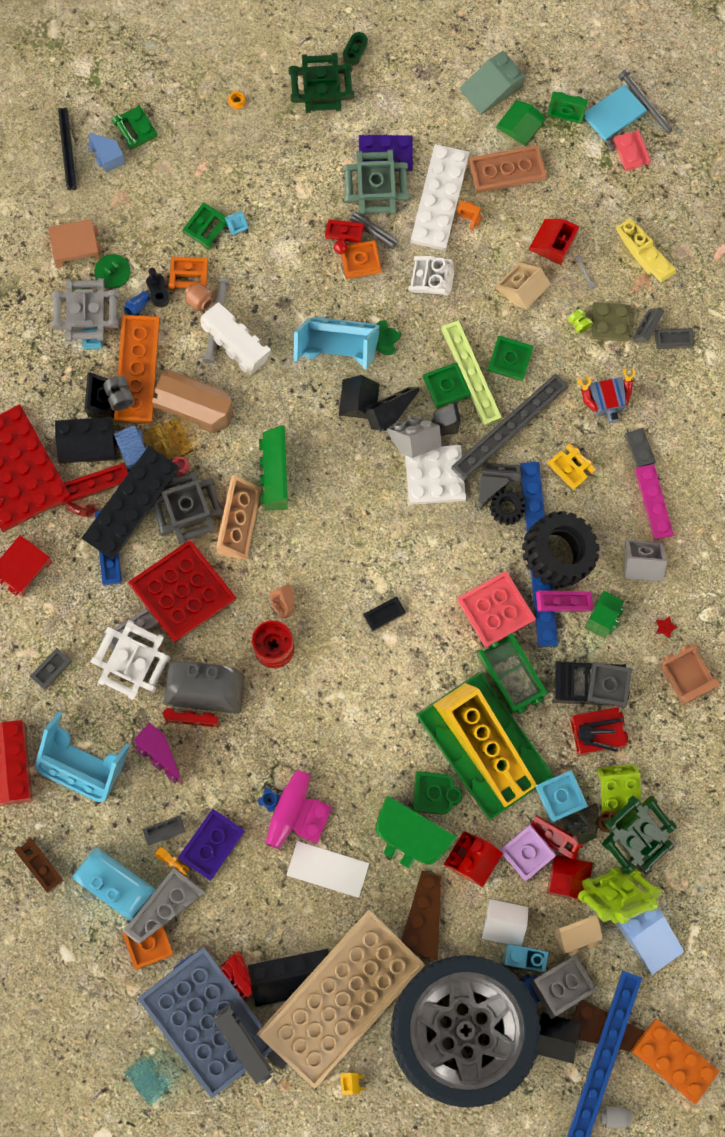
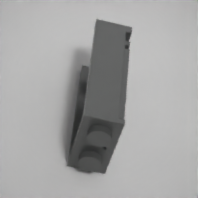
M227 1004L213 1014L212 1018L256 1084L259 1082L263 1084L272 1077L271 1073L274 1071L230 1005Z

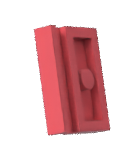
M639 130L634 133L630 132L614 137L613 141L625 171L650 164L651 160Z

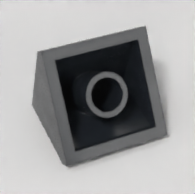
M91 372L87 373L84 409L87 417H112L114 419L115 411L110 406L109 396L106 395L103 386L104 382L108 379Z
M363 375L343 379L338 416L367 419L364 408L378 402L380 384Z
M542 1013L539 1021L541 1039L537 1054L574 1064L583 1023L559 1016L551 1019L547 1013Z

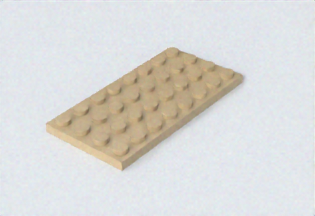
M368 910L258 1031L257 1035L315 1089L425 964L372 911Z

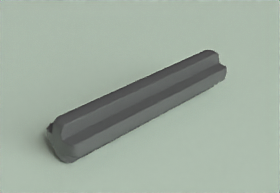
M353 213L350 219L351 222L364 223V231L389 248H395L398 243L396 238L359 213Z

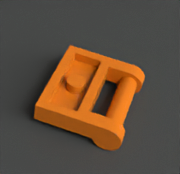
M171 256L169 290H175V288L187 289L189 285L197 283L207 288L208 258ZM176 277L201 278V282L176 281Z

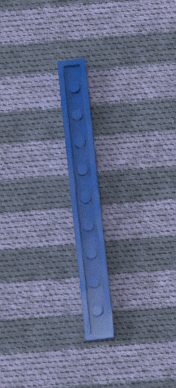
M539 462L520 463L523 501H525L526 533L529 532L528 529L545 516ZM530 569L538 648L557 647L555 612L538 611L536 592L552 591V587H550V583L546 585L541 583L539 577L536 579L532 575L533 571Z
M623 970L621 972L567 1137H590L642 977Z

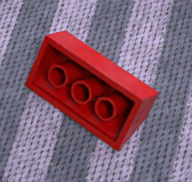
M23 720L0 723V806L33 802L26 724Z

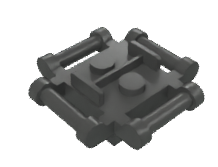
M195 470L190 471L189 474L172 479L153 506L159 525L158 531L161 536L175 531L179 544L185 543V540L209 532L210 534L216 532L212 518L223 516L224 508H221L216 494L214 479L211 478L199 482ZM192 481V482H190V483H187V484H184V485H181V486H178V487H175V488H172V489L167 490L168 488H171V487H174V486H177V485H180V484H183V483ZM202 489H207L214 510H208ZM165 502L172 524H166L160 503ZM203 521L207 523L206 526L185 533L181 532L182 528L187 529L199 525Z

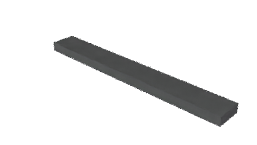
M555 373L453 464L451 469L463 481L468 479L558 398L569 385Z

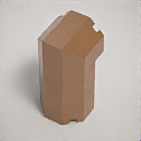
M166 369L155 388L154 393H157L158 396L157 398L153 397L152 403L154 408L197 423L199 428L208 432L215 433L219 429L228 428L234 415L232 401L226 391Z

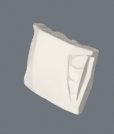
M414 256L415 265L411 286H409L408 290L414 293L443 294L447 296L451 292L453 284V261L433 256Z

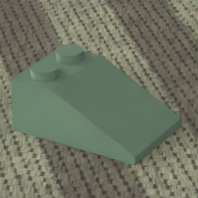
M501 51L489 59L459 90L482 115L521 89L524 84L525 75L504 51Z

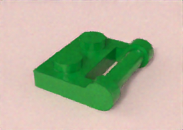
M140 105L112 118V122L121 131L130 150L158 137L156 130ZM128 121L138 138L135 139L131 136L124 122Z
M203 202L182 229L183 233L200 243L204 248L210 250L213 246L212 242L221 230L228 226L225 220L226 216ZM217 219L219 222L207 238L203 237L213 221Z

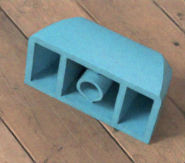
M95 847L72 876V879L129 921L133 920L156 890L99 847Z

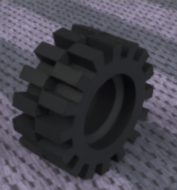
M503 489V492L501 490L498 491L491 501V516H494V520H498L499 524L505 523V526H508L509 523L513 525L516 521H520L525 511L523 496H519L517 491L514 493L513 489H510V491ZM510 501L514 504L515 510L509 514L504 513L500 508L501 503Z

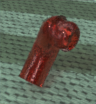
M71 501L66 505V510L87 518L92 517L96 511L95 507L90 504L86 508Z

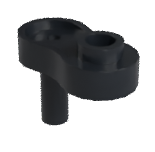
M150 268L146 284L151 292V301L155 307H165L170 301L169 293L165 289V280L161 274L156 273L155 268Z

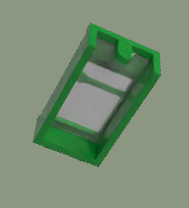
M510 633L506 639L500 642H494L488 649L478 651V658L509 708L511 715L516 712L520 715L528 710L527 706L533 703L536 706L545 700L544 697L547 691L513 633Z

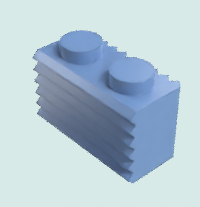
M135 425L113 433L129 471L148 447L143 445L141 441L144 440L143 434L140 429L136 430Z

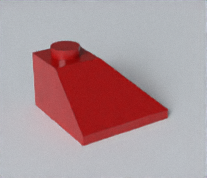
M556 855L552 860L546 894L580 901L578 895L582 890H585L582 881L591 877L593 863L578 859L572 860L568 857Z

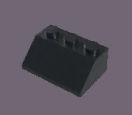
M112 417L55 420L58 463L115 461V437L113 434L115 433V425Z

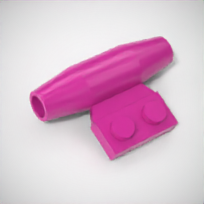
M296 770L284 788L272 815L265 844L275 849H280L292 829L298 837L314 844L318 843L332 807L316 799H306L311 775Z

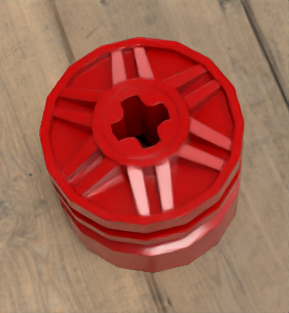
M275 620L263 622L256 627L252 635V645L257 660L265 667L273 669L284 667L294 656L295 650L290 629L284 623ZM276 644L278 648L275 647L274 650H271V647H274Z

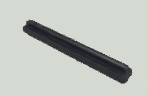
M64 107L58 109L66 187L67 190L71 191L76 190L77 187L68 109Z

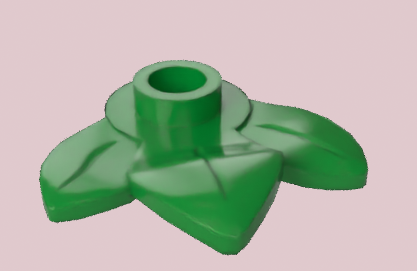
M387 320L379 321L376 323L379 325L376 351L378 350L382 355L395 354L396 349L393 344L400 339L402 334L397 329L388 328Z

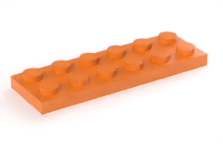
M122 315L117 376L126 377L135 403L126 409L115 411V422L152 424L154 407L152 400L155 395L160 318L158 316Z

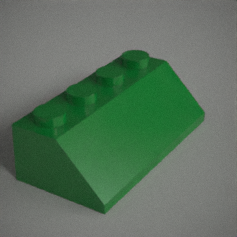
M281 425L262 432L263 439H259V450H263V457H260V468H264V475H260V486H264V493H261V504H265V510H288L285 425Z

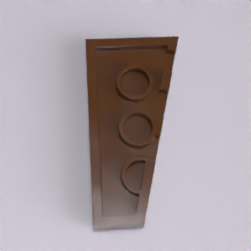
M421 871L401 941L414 954L438 961L441 876Z
M585 1000L579 1001L571 1020L583 1023L579 1040L598 1044L608 1012ZM627 1023L619 1049L631 1052L645 1031Z

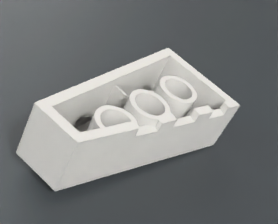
M219 302L202 315L200 321L202 328L214 336V341L226 349L227 355L239 363V367L244 373L247 372L251 376L267 363L271 349L267 345L265 347L261 346L259 343L260 339L256 335L251 337L247 327L241 323L237 324L236 318Z

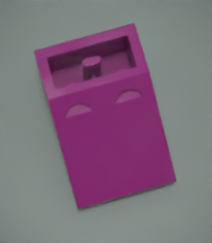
M149 722L134 739L137 752L144 758L150 757L151 764L159 771L165 770L166 777L174 784L179 782L182 785L181 775L165 735Z

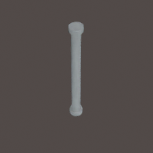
M219 278L218 280L220 285L216 304L219 302L222 306L226 288L230 282L226 278ZM211 333L206 356H203V361L206 363H214L213 354L216 342Z

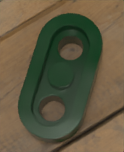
M356 32L352 34L343 51L344 63H351L354 66L360 62L368 45V38L364 33Z

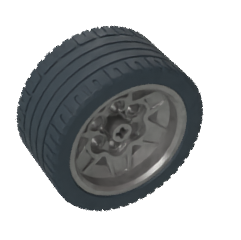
M474 955L444 958L420 971L401 992L394 1007L391 1022L393 1052L406 1078L426 1096L451 1106L480 1107L492 1104L494 1101L497 1102L508 1096L511 1091H514L522 1084L523 1079L530 1073L529 1071L534 1065L533 1062L537 1058V1051L540 1047L541 1026L539 1025L538 1010L533 1003L534 999L529 994V990L524 987L525 984L514 973L512 974L511 970L503 967L502 964ZM473 993L487 1000L476 1004ZM450 994L448 1007L436 1005L439 1000ZM459 1004L466 1005V1015L461 1016L457 1013L456 1009ZM479 1012L484 1013L486 1016V1022L483 1025L476 1022V1015ZM443 1016L450 1018V1027H441L440 1019ZM500 1020L502 1023L503 1034L499 1033L494 1029V1026ZM463 1025H466V1028H470V1033H467V1037L460 1033ZM426 1026L437 1033L436 1037L429 1044ZM486 1034L488 1036L489 1042L486 1046L479 1044V1035ZM446 1037L451 1038L453 1041V1047L450 1050H446L442 1046V1041ZM465 1046L472 1049V1056L468 1059L464 1058L461 1054V1050ZM485 1054L493 1057L489 1063L481 1067L482 1055ZM454 1058L458 1070L445 1066L443 1062Z

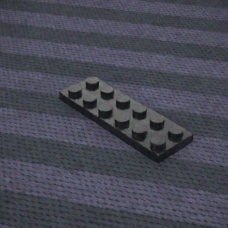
M148 446L81 539L114 561L162 495V491L167 488L180 470V467Z

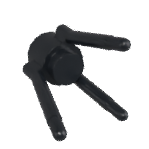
M618 718L579 725L578 739L583 741V745H592L618 752V749L615 747L594 742L591 739H595V734L616 732L614 729H595V727L622 722L623 719Z

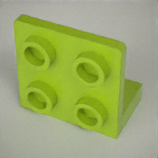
M636 764L597 767V776L601 782L602 812H619L629 802L628 799L632 795L641 803L640 772Z

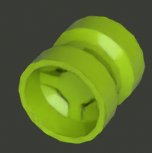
M582 308L573 312L567 319L570 324L575 326L578 334L585 332L593 325L592 320L585 316L586 313Z

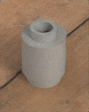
M605 1107L604 1111H601V1124H605V1128L626 1129V1126L631 1127V1110L625 1107Z

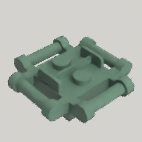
M393 150L368 153L356 151L357 164L343 165L346 188L344 202H359L360 215H365V213L396 214L395 200H409L406 178L408 163H394ZM387 159V161H369V162H363V160ZM394 170H399L400 193H395ZM353 171H357L358 194L353 195ZM389 200L390 205L365 206L364 201Z

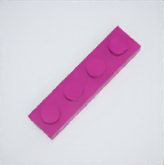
M654 464L635 468L654 540L672 537L674 534Z

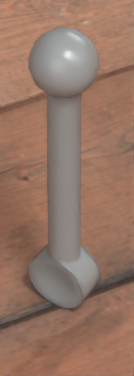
M577 255L575 257L576 262H579L580 267L589 283L588 288L592 290L595 288L596 284L595 282L591 281L586 271V268L582 262V256Z

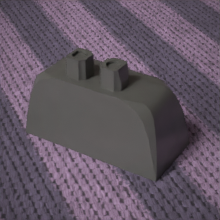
M175 661L168 666L163 703L166 706L239 714L241 712L245 675L239 670L227 666Z

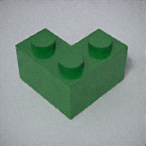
M603 591L584 628L604 639L607 634L612 635L619 623V620L616 618L620 619L625 609L622 607L624 601Z

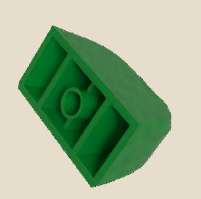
M388 795L380 810L375 826L377 835L387 843L383 854L393 859L396 852L400 850L405 853L400 864L408 869L415 860L426 865L436 863L457 838Z

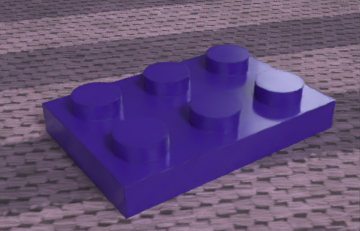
M359 135V151L368 153L393 150L394 163L406 162L408 163L406 171H413V135ZM387 159L363 160V162H369V161H387Z
M212 808L178 859L209 881H212L244 835L245 830Z

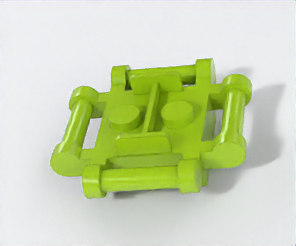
M615 866L609 872L600 876L583 880L582 885L585 890L579 893L578 899L582 903L589 905L603 922L611 920L615 924L619 922L625 924L633 917L649 910L654 911L658 909L656 899L661 896L662 891L642 877L641 872L636 868L631 873L624 875L620 868ZM636 881L648 892L644 893L633 882Z

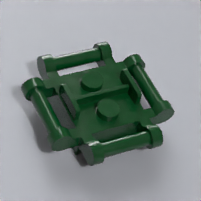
M337 53L318 56L303 54L302 67L290 66L288 68L289 75H291V102L305 103L306 113L324 110L342 111L341 101L355 98L351 79L352 64L344 63L338 65ZM332 62L330 66L308 67V63ZM339 73H344V92H340ZM298 76H303L304 94L299 93Z
M632 795L628 799L629 802L618 813L604 822L610 835L602 842V845L620 863L621 869L625 874L631 873L637 865L647 875L651 871L650 868L667 851H671L675 847L666 835L673 832L677 826L661 810L654 796L648 797L641 804ZM649 809H651L658 817V819L662 822L663 826L661 828L657 826V824L647 813ZM615 842H617V844L621 847V849H622V850L625 852V854L629 857V860H628V861H627V859L623 856V854L619 851V849L615 846ZM656 849H658L648 860H646L645 862L642 860L645 856L649 857Z

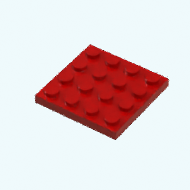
M191 540L128 581L130 588L174 644L237 599Z

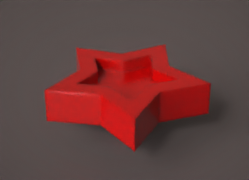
M670 616L665 620H656L659 627L656 634H664L668 639L670 638L671 631L678 628L671 623Z

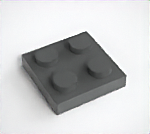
M593 662L587 702L626 708L632 668Z

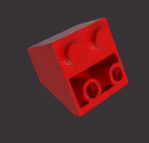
M544 219L529 250L562 265L577 237L580 226L565 219Z
M464 831L443 865L466 880L483 888L503 853L492 843Z

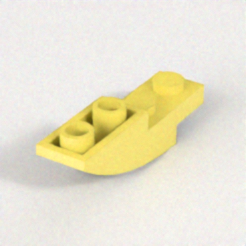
M631 218L616 227L626 247L649 275L653 274L662 283L676 273L674 266L653 246V240Z

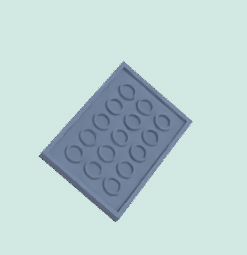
M204 946L137 998L211 1099L247 1071L212 1018L213 1014L229 1004L263 1056L265 1057L273 1050L257 1035L263 1025Z

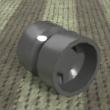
M116 376L104 382L103 386L106 395L109 396L108 400L112 410H123L135 403L125 376Z

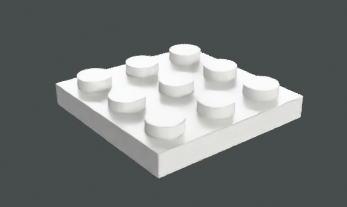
M461 445L441 446L414 458L405 455L409 505L466 501L465 483L451 469L452 465L462 457Z

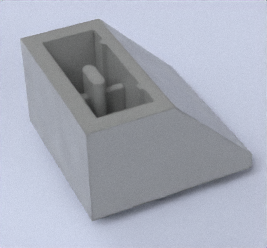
M419 416L409 417V420L396 422L393 426L387 428V432L399 452L411 458L442 446L440 425L421 419Z

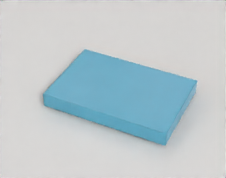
M623 85L587 110L584 118L606 142L609 138L646 114L647 109Z

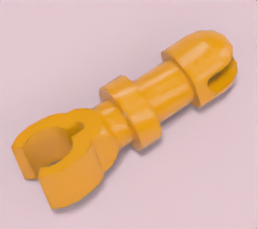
M159 847L155 852L154 856L168 863V867L175 868L184 876L188 875L186 872L190 873L188 866L181 864L177 861V857H172L164 848Z

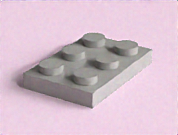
M576 955L530 982L551 1019L597 991Z

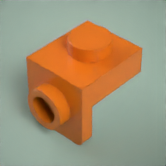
M460 201L457 215L472 220L470 230L473 231L475 225L479 226L482 219L480 207L468 201Z

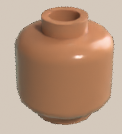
M200 283L189 285L185 290L186 303L196 311L206 310L213 301L211 291Z

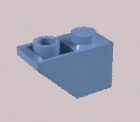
M93 133L88 134L90 141L87 143L92 153H96V162L99 167L104 168L105 172L125 164L123 153L116 140Z

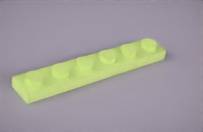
M459 320L442 326L443 335L470 390L472 401L483 426L500 421L502 419Z

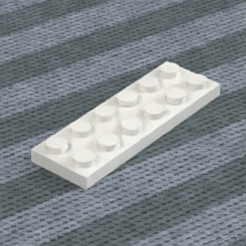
M437 144L434 145L410 243L446 251L470 152Z

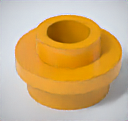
M235 91L229 95L228 104L233 109H241L246 104V98L241 92Z

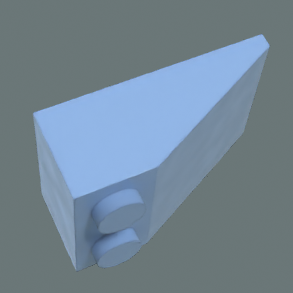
M659 909L642 913L631 918L625 924L620 922L616 924L651 975L684 952Z

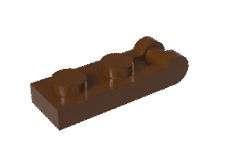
M29 837L25 840L26 843L24 845L18 846L14 850L44 890L49 893L64 880L34 840ZM32 849L34 853L28 857L25 853Z

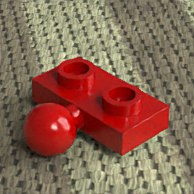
M328 219L325 239L338 240L334 243V251L340 255L344 254L348 250L346 241L361 243L364 223Z

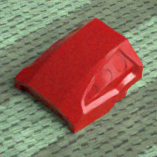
M237 951L220 965V969L244 1000L252 994L251 979L246 963L240 952Z

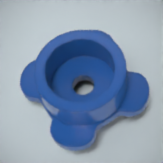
M270 788L264 790L262 797L258 799V804L266 807L269 812H273L281 796L279 794L276 795Z

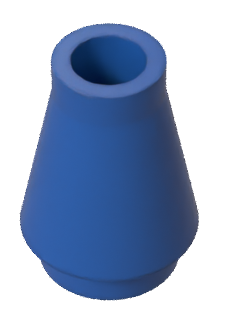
M142 291L126 301L124 306L125 312L128 315L139 316L147 302L151 299L149 294Z

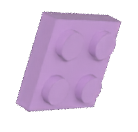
M531 824L500 849L525 882L556 856L554 851Z

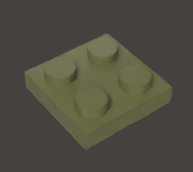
M594 302L592 339L628 342L630 334V305Z

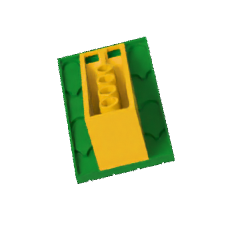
M478 672L416 714L432 740H434L489 820L535 790L536 785L554 777L481 672Z

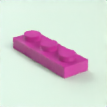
M591 591L536 592L538 611L591 612L593 610Z

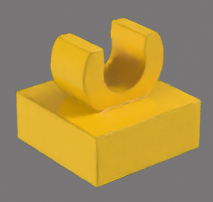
M358 1072L340 1074L342 1095L360 1094V1091L365 1090V1087H359V1079H363L364 1075H358Z

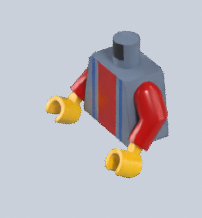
M624 368L622 371L626 377L624 380L623 377L591 383V379L585 376L586 382L582 384V379L578 378L577 383L582 386L581 393L584 404L590 410L596 412L597 416L607 415L609 423L620 421L618 413L622 412L625 406L629 404L633 389V380L631 378L635 376V370L631 368V374L626 375L627 369Z

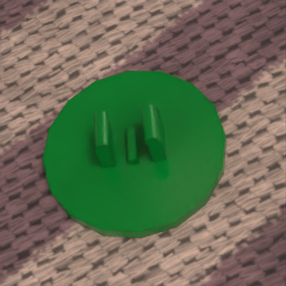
M110 254L99 259L95 265L94 273L96 280L104 278L105 288L114 289L125 285L130 278L131 269L125 258L120 255Z

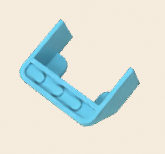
M319 317L308 318L294 332V361H298L302 356H305L307 359H314L316 356L324 353L355 357V360L360 365H363V369H367L374 361L379 336V325Z
M59 711L44 729L35 768L42 776L94 801L103 802L108 797L124 766L130 745L126 743L118 755L108 754L104 761L71 746L70 734L59 727L62 712Z

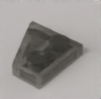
M597 803L562 818L564 825L578 845L597 838L599 818Z

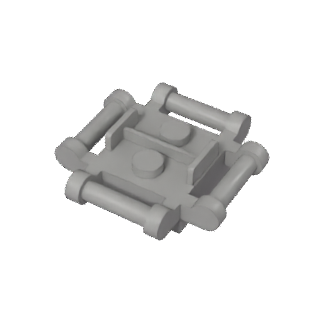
M104 278L78 281L66 279V292H52L54 302L51 328L66 330V342L82 339L104 341L105 329L118 328L117 299L119 292L117 290L104 292ZM73 288H98V292H94L92 289L75 290L73 292ZM62 300H66V322L61 321ZM105 300H109L108 321H105ZM98 329L97 332H83V330Z

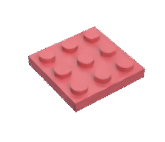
M507 571L457 598V602L486 649L494 642H499L508 637L510 633H515L536 621V618Z

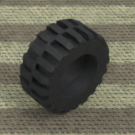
M566 511L549 513L528 529L529 532L524 536L525 542L522 544V550L525 553L522 555L524 561L527 560L528 564L526 567L528 570L531 569L533 571L532 575L536 579L538 577L541 579V583L545 585L550 583V587L557 588L560 586L565 588L576 584L594 570L595 562L599 559V554L596 553L600 550L599 544H596L598 538L596 534L592 533L591 530L593 528L590 524L587 526L582 517L577 518V515L572 512L568 515ZM550 535L560 536L569 543L573 552L572 564H563L553 557L548 546Z

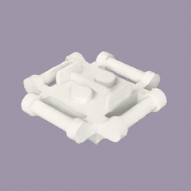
M128 620L122 633L107 627L105 638L95 658L92 657L90 661L104 669L98 684L102 686L105 684L124 693L131 700L134 699L140 686L154 693L157 688L155 685L166 663H169L171 657L157 651L164 636L160 634L157 636L135 625L131 620ZM131 631L154 642L153 647L151 648L128 637L129 632ZM113 637H116L119 640L108 662L105 663L102 659ZM154 656L160 659L149 682L146 683L143 679ZM109 672L133 682L132 689L108 678Z

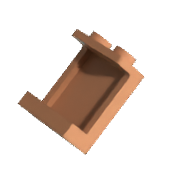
M92 219L48 227L53 257L57 268L64 267L63 262L92 256H95L96 260L100 259L99 253H102L101 244L96 241L99 233L97 225L93 226Z
M688 644L679 649L680 653L676 655L671 653L663 658L664 661L660 664L662 671L683 706L716 689L720 685L717 678H712L696 650L698 648L696 644L693 646Z

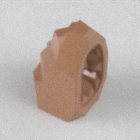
M289 584L270 592V601L274 610L280 617L285 619L294 613V593Z

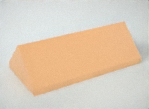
M236 475L231 476L216 548L218 555L247 560L262 488Z

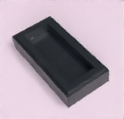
M396 596L364 613L363 617L373 632L405 615L406 612Z

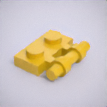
M570 443L565 447L569 452L568 455L561 450L547 465L574 491L588 478L584 471L587 470L592 475L597 469L589 459L587 460L580 453L581 451L577 447L575 448ZM575 458L581 464V466L578 467L572 461V459Z

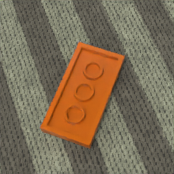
M654 1018L631 1050L635 1056L695 1105L720 1072L656 1018Z

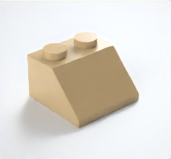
M519 262L495 288L515 306L527 309L546 291L551 283L542 268Z
M597 914L554 931L562 954L568 953L569 956L580 953L579 948L587 946L590 949L598 946V941L603 939Z

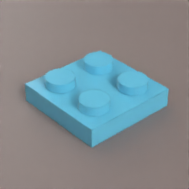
M572 770L535 786L551 823L588 807Z

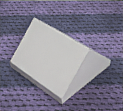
M489 899L482 939L522 947L527 928L529 907Z

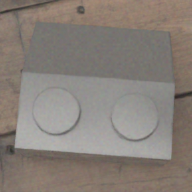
M625 539L623 567L625 578L631 580L642 579L651 582L663 581L667 563L663 543Z

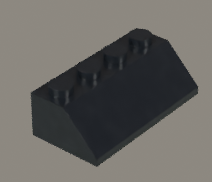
M328 949L248 965L255 1006L259 1007L286 1001L329 954Z

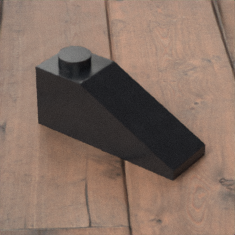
M407 387L364 408L371 429L383 432L390 425L396 423L420 391L419 387Z

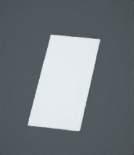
M297 841L286 876L359 898L369 863Z

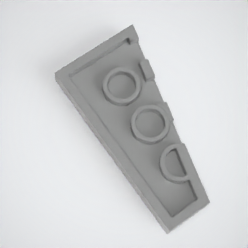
M173 868L123 932L136 943L141 944L204 895L205 892Z

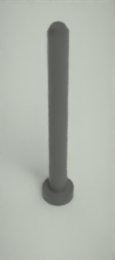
M628 69L623 70L618 75L620 81L624 80L665 132L671 133L672 127L629 76L630 71Z

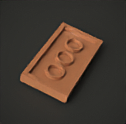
M538 145L468 158L476 193L543 181L547 178Z

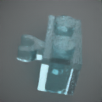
M143 1056L124 1073L147 1105L151 1106L170 1090L168 1087L170 1082L164 1074L159 1075L156 1071L158 1066L151 1057L147 1059L146 1056Z

